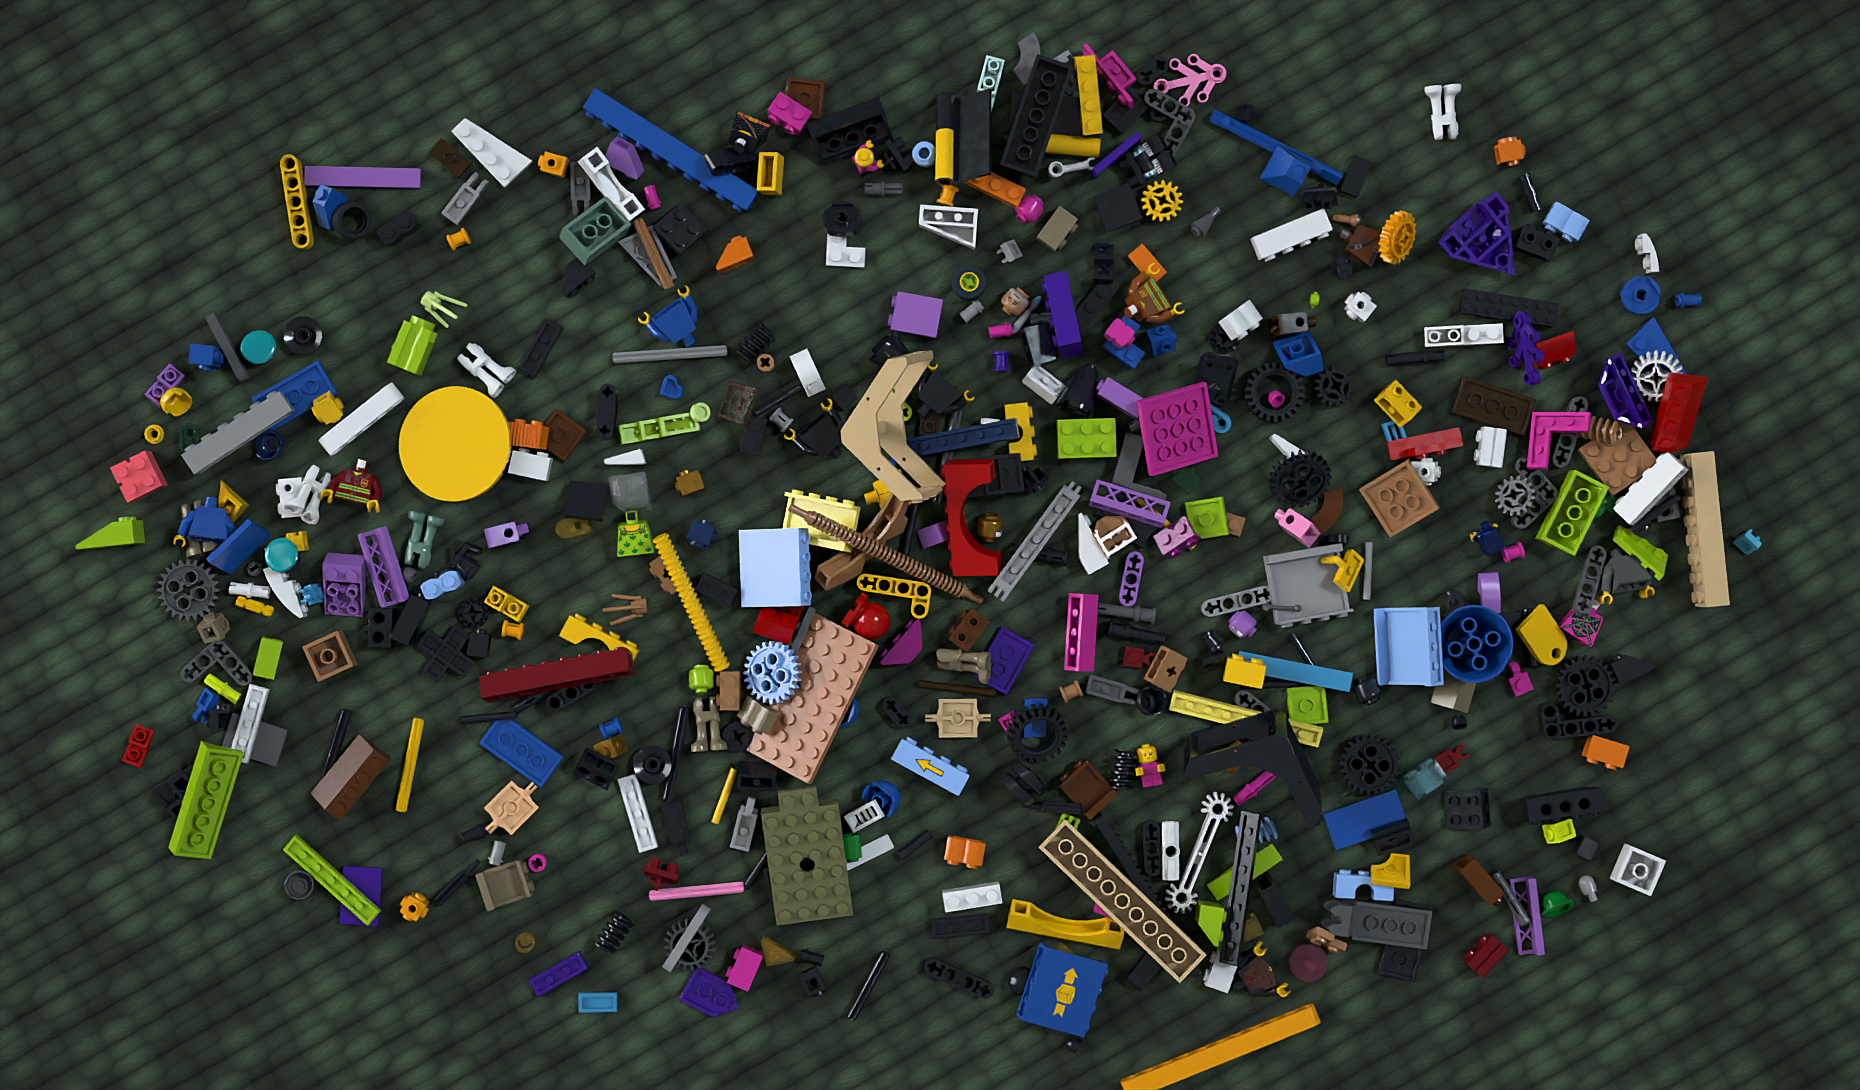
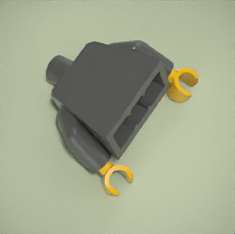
M1621 549L1612 550L1610 552L1612 558L1604 567L1601 588L1603 594L1598 597V603L1604 604V597H1606V604H1611L1613 598L1609 594L1610 591L1612 594L1639 590L1641 598L1653 596L1655 591L1649 586L1652 579L1649 567L1645 569L1641 565L1642 562L1635 555L1623 556Z

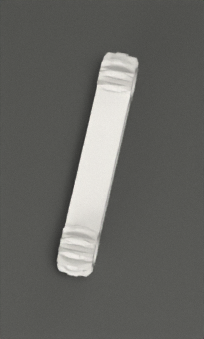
M1213 792V799L1207 795L1206 798L1209 802L1202 801V804L1207 807L1202 808L1201 812L1208 813L1178 887L1171 883L1170 886L1173 890L1166 889L1165 891L1171 895L1165 897V901H1171L1167 906L1169 908L1174 907L1173 911L1175 913L1180 908L1181 913L1184 914L1185 907L1189 911L1192 910L1190 903L1193 905L1197 904L1192 898H1196L1198 895L1197 893H1191L1221 818L1228 822L1226 814L1229 816L1233 815L1228 809L1234 808V805L1228 804L1231 799L1229 797L1224 799V793H1221L1218 798L1217 792ZM1217 803L1221 804L1222 810L1219 813H1213V806ZM1212 818H1214L1207 839L1205 842H1203V838L1210 824V821ZM1193 863H1195L1196 866L1193 870L1187 887H1184L1190 870L1192 868ZM1185 893L1186 898L1184 901L1179 902L1176 900L1177 894Z

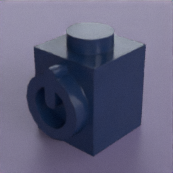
M704 519L701 522L693 520L687 539H690L689 544L707 549L711 542L715 543L718 532H715L716 527L712 526L713 522Z

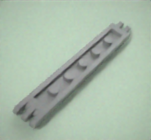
M1072 481L1069 486H1063L988 589L990 593L994 591L995 587L998 589L994 594L995 597H998L1003 592L1004 595L1000 599L1002 602L1006 600L1081 495L1078 493L1082 487L1078 486L1075 491L1072 490L1076 484Z

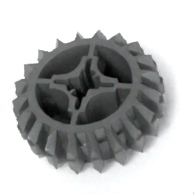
M689 919L685 920V925L680 920L678 921L679 928L673 924V931L668 930L667 934L671 938L666 937L664 939L665 942L670 943L664 946L665 950L670 949L666 953V957H669L675 947V937L680 932L683 935L689 926ZM704 922L696 931L701 934V937H693L690 943H695L692 947L693 950L690 946L684 950L693 959H685L680 956L676 968L683 964V970L686 971L687 965H690V970L694 971L695 964L698 969H701V962L707 965L708 961L706 958L712 959L713 955L709 952H715V948L710 945H714L716 940H710L714 933L707 934L710 927L707 926L703 929ZM705 941V952L698 957L696 947Z

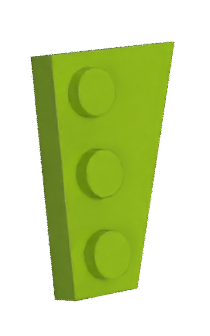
M1619 525L1615 529L1613 541L1630 556H1637L1642 562L1641 565L1645 569L1649 567L1656 573L1654 577L1660 581L1664 576L1668 554L1662 549L1651 545L1646 539L1633 534L1630 529Z

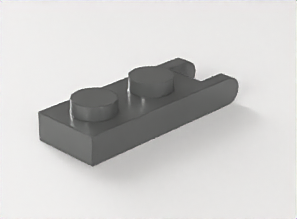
M814 607L808 608L803 622L799 620L795 631L798 634L795 639H791L788 648L794 650L793 656L797 655L815 614Z

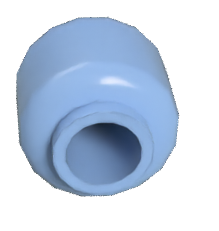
M927 141L917 143L912 151L914 161L924 168L934 165L936 161V147Z

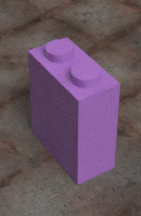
M898 291L897 296L893 295L891 307L895 308L893 315H889L888 326H891V331L894 330L895 332L936 339L943 300Z
M1109 377L1105 380H1100L1096 388V396L1133 419L1138 418L1136 401L1143 398Z

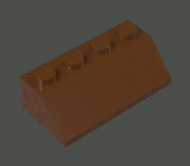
M359 733L311 791V795L326 811L341 821L388 764L390 756Z

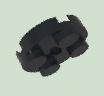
M839 201L833 203L832 207L828 210L826 209L823 214V224L827 233L830 236L837 237L855 236L862 224L860 210H857L854 204L850 202ZM841 217H844L846 221L839 220L841 219Z

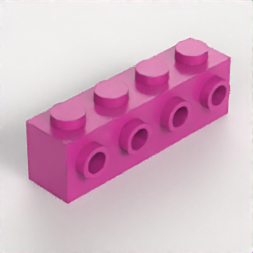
M1069 593L1064 670L1094 672L1099 595Z

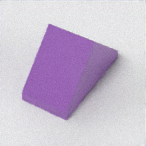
M949 520L917 531L923 549L950 539V533H947L946 529Z

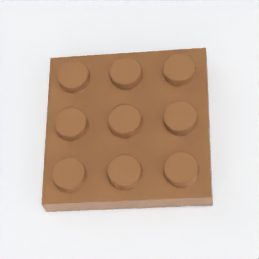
M1622 422L1618 423V427H1622V437L1617 445L1607 444L1604 441L1598 442L1596 439L1578 449V452L1599 481L1609 487L1607 492L1611 497L1643 477L1642 474L1657 463L1656 457L1634 427Z
M1409 459L1359 489L1389 537L1394 536L1440 508Z

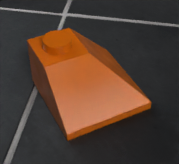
M741 235L731 239V243L727 244L716 265L719 274L755 260L746 237L742 238Z

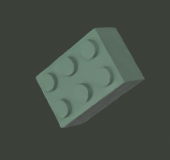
M605 196L563 227L559 238L584 265H587L627 235L631 223Z

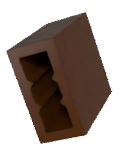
M1466 854L1452 866L1481 901L1491 906L1492 904H1498L1502 900V896L1505 893L1475 858Z

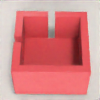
M143 451L129 458L130 460H125L110 467L117 483L123 484L120 486V489L128 503H134L168 486L151 451Z

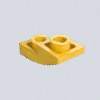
M496 586L492 587L484 603L517 622H521L529 608L528 604Z

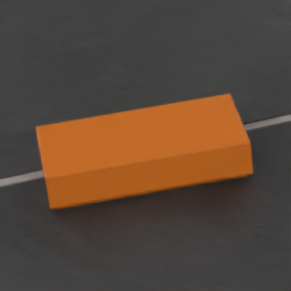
M1143 244L1127 256L1140 272H1146L1148 265L1155 263L1151 266V271L1156 272L1159 268L1160 271L1157 274H1151L1149 277L1153 276L1156 282L1167 273Z

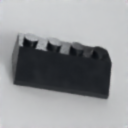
M879 97L807 122L821 165L855 154L858 148L869 140L872 141L871 144L874 146L883 144L889 139L893 140Z

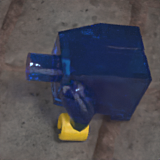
M1488 521L1480 523L1481 530L1473 532V534L1470 533L1471 541L1479 543L1481 552L1486 556L1505 549L1502 538L1499 535L1501 530L1497 524L1489 526Z

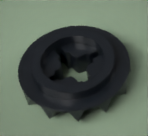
M1217 324L1210 333L1212 347L1220 353L1232 352L1237 348L1240 340L1236 337L1233 341H1226L1221 345L1222 338L1218 334L1224 335L1226 332L1220 324Z
M469 598L464 600L459 606L458 616L461 623L466 627L478 628L483 626L488 620L489 609L483 600ZM472 605L475 611H481V613L475 615L474 619L471 615H466V613L471 611Z
M733 722L725 728L722 738L727 743V748L730 751L743 752L748 749L753 739V733L750 727L741 722ZM734 730L738 734L745 732V734L741 737V742H739L738 740L731 742V740L735 736Z

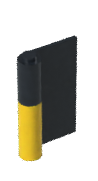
M990 88L958 98L949 92H942L936 97L935 183L937 185L950 186L991 174L992 90Z
M1012 91L1008 134H1004L1003 145H1007L1024 92ZM1063 97L1045 153L1099 158L1101 133L1092 135L1081 134L1079 97ZM1099 99L1102 120L1104 100Z

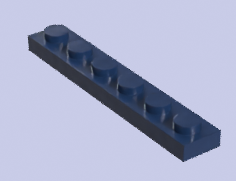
M1017 418L908 438L906 441L907 445L918 456H926L1020 438Z

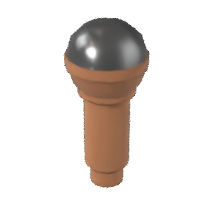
M1337 214L1333 215L1332 219L1336 222L1348 223L1353 227L1362 224V217L1358 214L1351 216Z

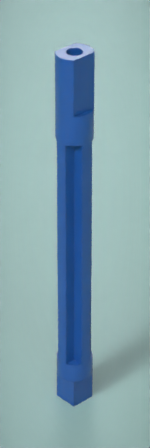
M1214 110L1210 117V122L1271 153H1274L1277 145H1280L1311 161L1312 166L1309 172L1335 185H1338L1343 176V173L1217 110Z

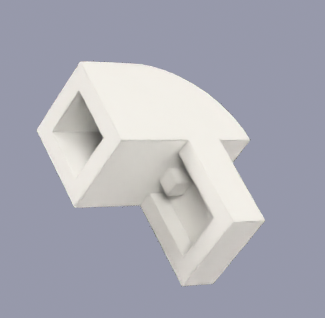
M807 349L790 356L808 397L825 390V386Z

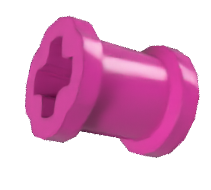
M1520 541L1516 542V545L1501 547V554L1505 563L1519 557L1525 558V551Z

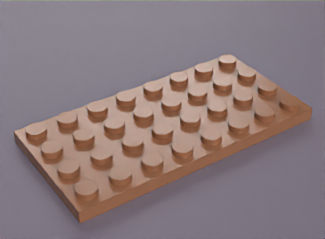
M815 613L796 655L799 656L796 663H801V666L797 668L802 671L797 676L802 680L796 681L799 688H793L795 694L789 695V700H783L782 703L776 702V704L769 703L768 707L775 710L779 715L769 734L762 733V735L754 733L747 751L798 779L812 784L879 645Z

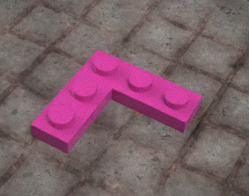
M1532 412L1527 468L1548 470L1551 433H1589L1591 413Z

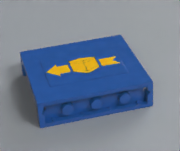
M1040 942L1016 1016L1022 1021L1084 1037L1090 1028L1089 1021L1091 1015L1095 1012V1003L1097 997L1101 994L1102 982L1108 973V964L1101 959L1096 961L1051 948L1049 945Z

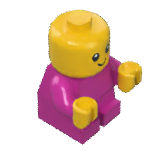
M871 140L861 145L856 154L852 156V160L857 166L860 175L868 171L874 172L884 167L882 160H878L877 163L874 160L873 152L870 150L874 146L871 144Z
M1143 744L1141 748L1137 749L1140 764L1135 769L1136 776L1140 775L1143 787L1161 785L1160 772L1166 771L1165 764L1156 761L1157 753L1154 746Z

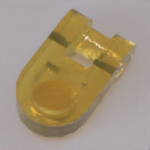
M567 518L559 521L556 525L557 535L564 539L592 532L587 520ZM580 522L582 529L576 530L575 523Z

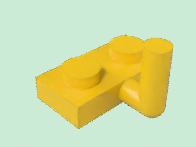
M1347 549L1343 560L1339 556L1321 557L1322 564H1336L1339 566L1333 582L1344 592H1350L1364 559L1353 549Z

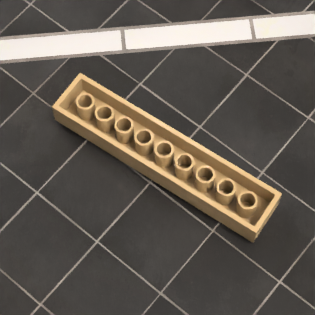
M1066 819L1039 846L1063 872L1179 983L1206 956V953Z

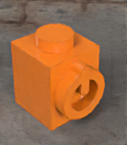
M1517 137L1498 140L1499 144L1494 146L1497 165L1506 163L1507 166L1518 165L1519 161L1524 159L1526 154L1524 144H1521V139L1517 140Z

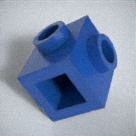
M1169 324L1146 330L1153 356L1176 350L1175 342L1177 341L1175 330L1171 331Z

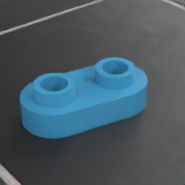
M1210 404L1214 430L1218 433L1227 432L1232 423L1230 416ZM1220 419H1223L1226 423L1224 425H1220L1218 421Z

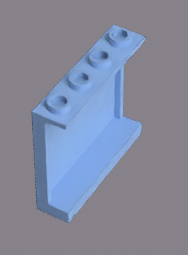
M808 528L739 530L741 607L811 605L810 535Z
M1440 607L1374 609L1378 685H1444Z

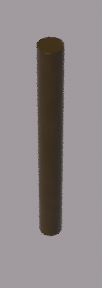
M924 680L919 682V688L995 697L996 689Z

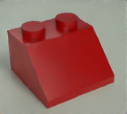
M1573 331L1534 344L1538 350L1543 352L1544 359L1542 362H1533L1535 368L1541 367L1543 370L1552 367V362L1559 360L1561 364L1571 360L1570 356L1576 354Z

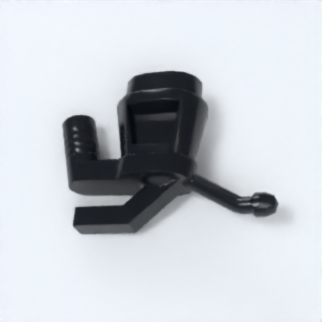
M457 539L450 548L451 563L439 568L434 575L437 577L441 571L453 567L463 577L472 579L479 571L481 565L477 563V560L465 554L470 551L480 555L482 548L466 543L455 556V550L461 544V541Z

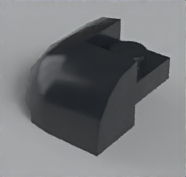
M182 769L168 776V779L152 793L166 807L165 810L175 821H177L190 779Z

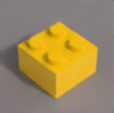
M1232 653V657L1227 656L1223 681L1262 689L1266 664L1259 658L1251 657V660H1246L1243 655Z

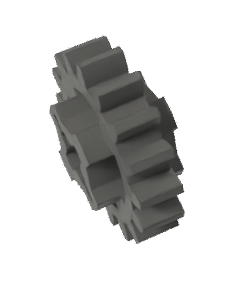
M1519 475L1517 479L1510 476L1509 482L1504 479V485H1498L1501 489L1500 492H1495L1499 496L1495 500L1496 503L1500 504L1498 509L1504 510V514H1510L1513 518H1515L1516 513L1520 517H1523V512L1529 514V507L1535 508L1532 504L1533 501H1538L1534 497L1538 493V491L1533 489L1535 485L1532 482L1529 483L1530 480L1526 477L1523 479ZM1519 485L1525 486L1526 489H1521ZM1507 504H1512L1514 508H1509Z

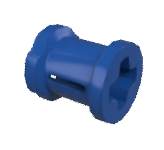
M618 717L606 724H599L605 740L614 734L624 732Z

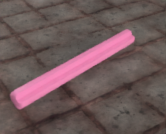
M743 882L659 889L658 891L651 890L649 891V898L651 901L742 893L744 891Z

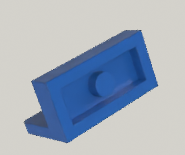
M1024 698V707L1027 706L1028 710L1031 709V704H1035L1036 707L1039 706V703H1043L1044 707L1047 705V699ZM1036 720L1029 723L1023 729V737H1046L1047 721Z

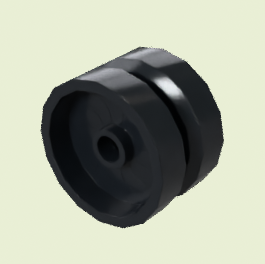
M1017 759L1011 765V769L1017 777L1015 778L1011 773L1005 772L999 780L1020 801L1030 808L1036 799L1029 790L1032 789L1037 795H1042L1048 788L1035 772Z

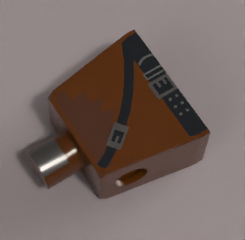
M1357 225L1353 232L1342 228L1338 238L1347 242L1344 252L1368 269L1373 266L1379 254L1380 245L1378 243L1380 242V234L1382 232L1361 225Z

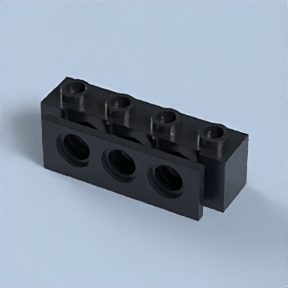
M1586 786L1522 797L1525 821L1531 822V825L1542 824L1543 820L1550 819V822L1561 821L1562 817L1568 816L1569 819L1580 818L1581 814L1587 813L1588 816L1600 815V811H1605L1603 791L1598 786ZM1584 799V804L1579 807V801ZM1565 802V807L1560 810V804ZM1546 804V810L1542 813L1541 807Z

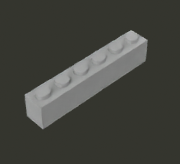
M281 391L269 393L266 396L267 399L262 403L260 401L250 406L251 410L245 414L244 412L237 414L233 417L234 421L228 424L226 422L217 428L218 431L214 434L209 433L201 438L202 442L199 444H192L185 448V453L181 456L193 474H201L258 437L262 432L267 431L296 412L285 394Z

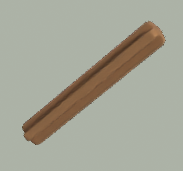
M642 218L636 219L633 224L664 289L668 290L674 287Z

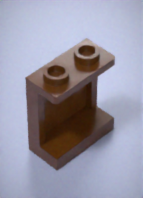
M1080 759L1073 766L1074 770L1070 774L1066 772L1059 778L1060 783L1058 786L1074 803H1082V812L1091 820L1118 793L1110 787V784L1087 759L1084 761Z

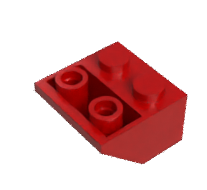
M804 606L762 607L753 632L789 645Z

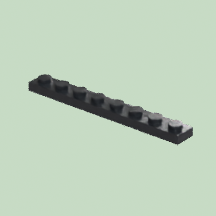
M1246 810L1241 811L1226 911L1227 915L1219 958L1220 963L1236 967L1240 966L1262 814Z

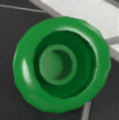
M1560 891L1550 892L1542 899L1544 912L1541 915L1546 918L1563 915L1571 910L1574 901L1567 899Z

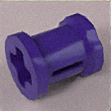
M1009 351L992 352L995 363L993 371L1010 370V367H1008Z

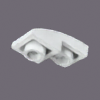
M1646 233L1638 235L1635 240V249L1638 250V255H1645L1643 268L1646 269V274L1659 272L1656 251L1650 238Z

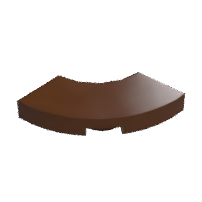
M1342 488L1323 493L1321 509L1316 515L1310 517L1311 522L1320 534L1329 530L1341 514L1343 508Z

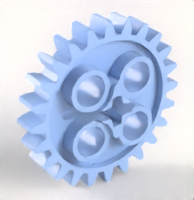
M769 641V643L763 642L762 645H757V651L751 650L753 657H747L750 662L749 664H744V666L748 668V671L743 672V674L748 675L744 682L750 683L747 689H753L751 695H757V700H763V703L770 702V704L782 703L783 700H789V695L795 694L793 688H799L796 681L802 680L797 677L802 671L798 670L797 667L801 666V663H796L799 656H792L794 650H788L789 645H783L782 642ZM784 672L786 674L785 680L783 679Z

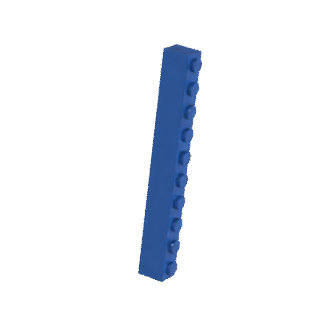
M594 88L584 104L583 109L587 111L585 115L593 120L598 118L602 121L601 125L610 131L614 128L619 132L618 136L626 141L630 138L635 142L634 146L642 151L645 149L652 152L650 156L658 161L663 159L668 162L666 166L672 170L677 171L679 169L684 172L683 176L691 182L695 179L701 183L699 186L707 192L711 189L717 193L716 197L721 201L726 202L728 200L733 203L732 207L737 211L742 212L744 210L748 212L759 195L757 189L733 174L712 176L703 160V155L598 89Z

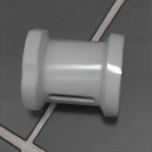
M779 407L768 420L770 422L773 421L781 428V432H784L794 420L792 418L789 419Z

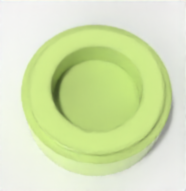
M705 403L694 404L691 407L690 415L694 421L704 422L710 417V408Z

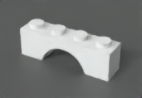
M598 147L578 161L603 196H606L628 221L645 210L634 194L627 191L616 179L608 160Z

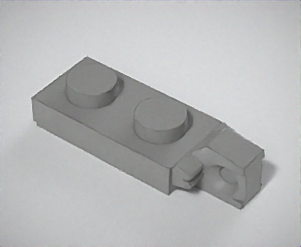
M749 796L746 806L741 805V809H739L730 844L731 848L749 852L758 817V809L754 808L756 801L754 797Z

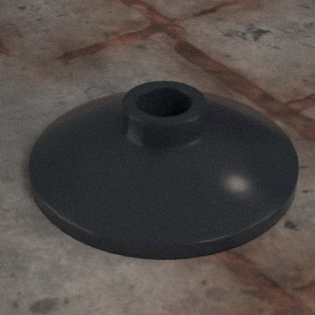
M296 317L289 321L284 329L285 344L296 354H310L317 350L322 342V329L310 317ZM306 332L308 337L303 340L302 334Z
M651 745L642 748L636 754L633 767L640 780L648 784H657L665 780L670 774L672 761L666 750L659 746ZM651 761L657 762L655 768L651 766Z

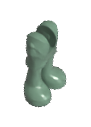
M409 510L408 517L413 521L411 538H408L405 564L412 565L415 554L419 553L418 567L425 569L431 560L430 552L435 532L438 527L444 524L445 519L435 515H428L427 517L426 513ZM427 518V528L423 542H419L423 526Z

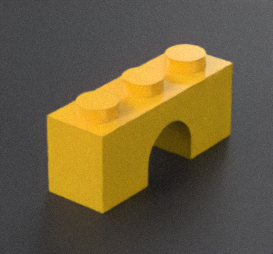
M1028 402L1004 405L1005 420L1017 418L1018 426L1022 430V438L1018 442L1008 444L1009 454L1020 453L1021 462L1034 460V456H1037L1036 444L1032 445L1031 437H1035L1034 425L1030 426L1029 418H1033L1032 407H1028Z

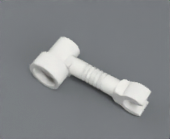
M1090 157L1086 161L1062 165L1058 161L1052 162L1048 167V175L1052 178H1058L1063 173L1075 170L1088 169L1092 171L1094 167L1089 166V161H1093L1096 158ZM1052 168H1055L1057 173H1053Z

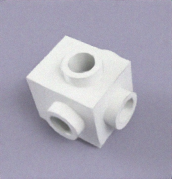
M1357 292L1355 295L1351 293L1346 299L1345 303L1347 305L1344 309L1347 311V316L1353 320L1358 319L1362 323L1366 321L1377 306L1370 301L1371 297L1364 292Z
M1421 458V461L1411 462L1425 485H1432V482L1440 478L1441 467L1438 466V462H1433V458Z

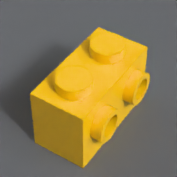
M1397 380L1389 384L1374 399L1400 428L1409 422L1422 408L1417 400Z

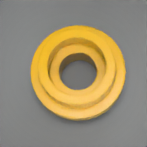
M150 425L145 430V439L149 443L158 444L164 439V430L159 425ZM154 431H157L158 436L156 438L152 436V433Z

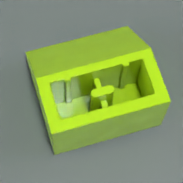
M1197 900L1194 919L1212 944L1218 947L1219 942L1223 940L1221 926L1226 921L1227 912L1224 911L1220 903Z

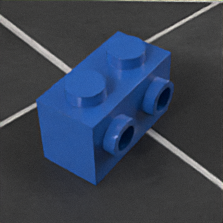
M190 344L189 364L198 365L199 369L215 371L216 367L222 368L226 356L221 348Z

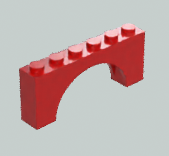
M994 459L947 460L944 466H942V477H945L943 493L944 496H947L945 514L948 515L949 522H947L946 529L947 533H950L948 550L951 551L952 556L950 558V569L953 570V576H998L1002 571L1001 551H993L980 545L970 534L964 518V505L969 492L979 485L991 483L995 478Z

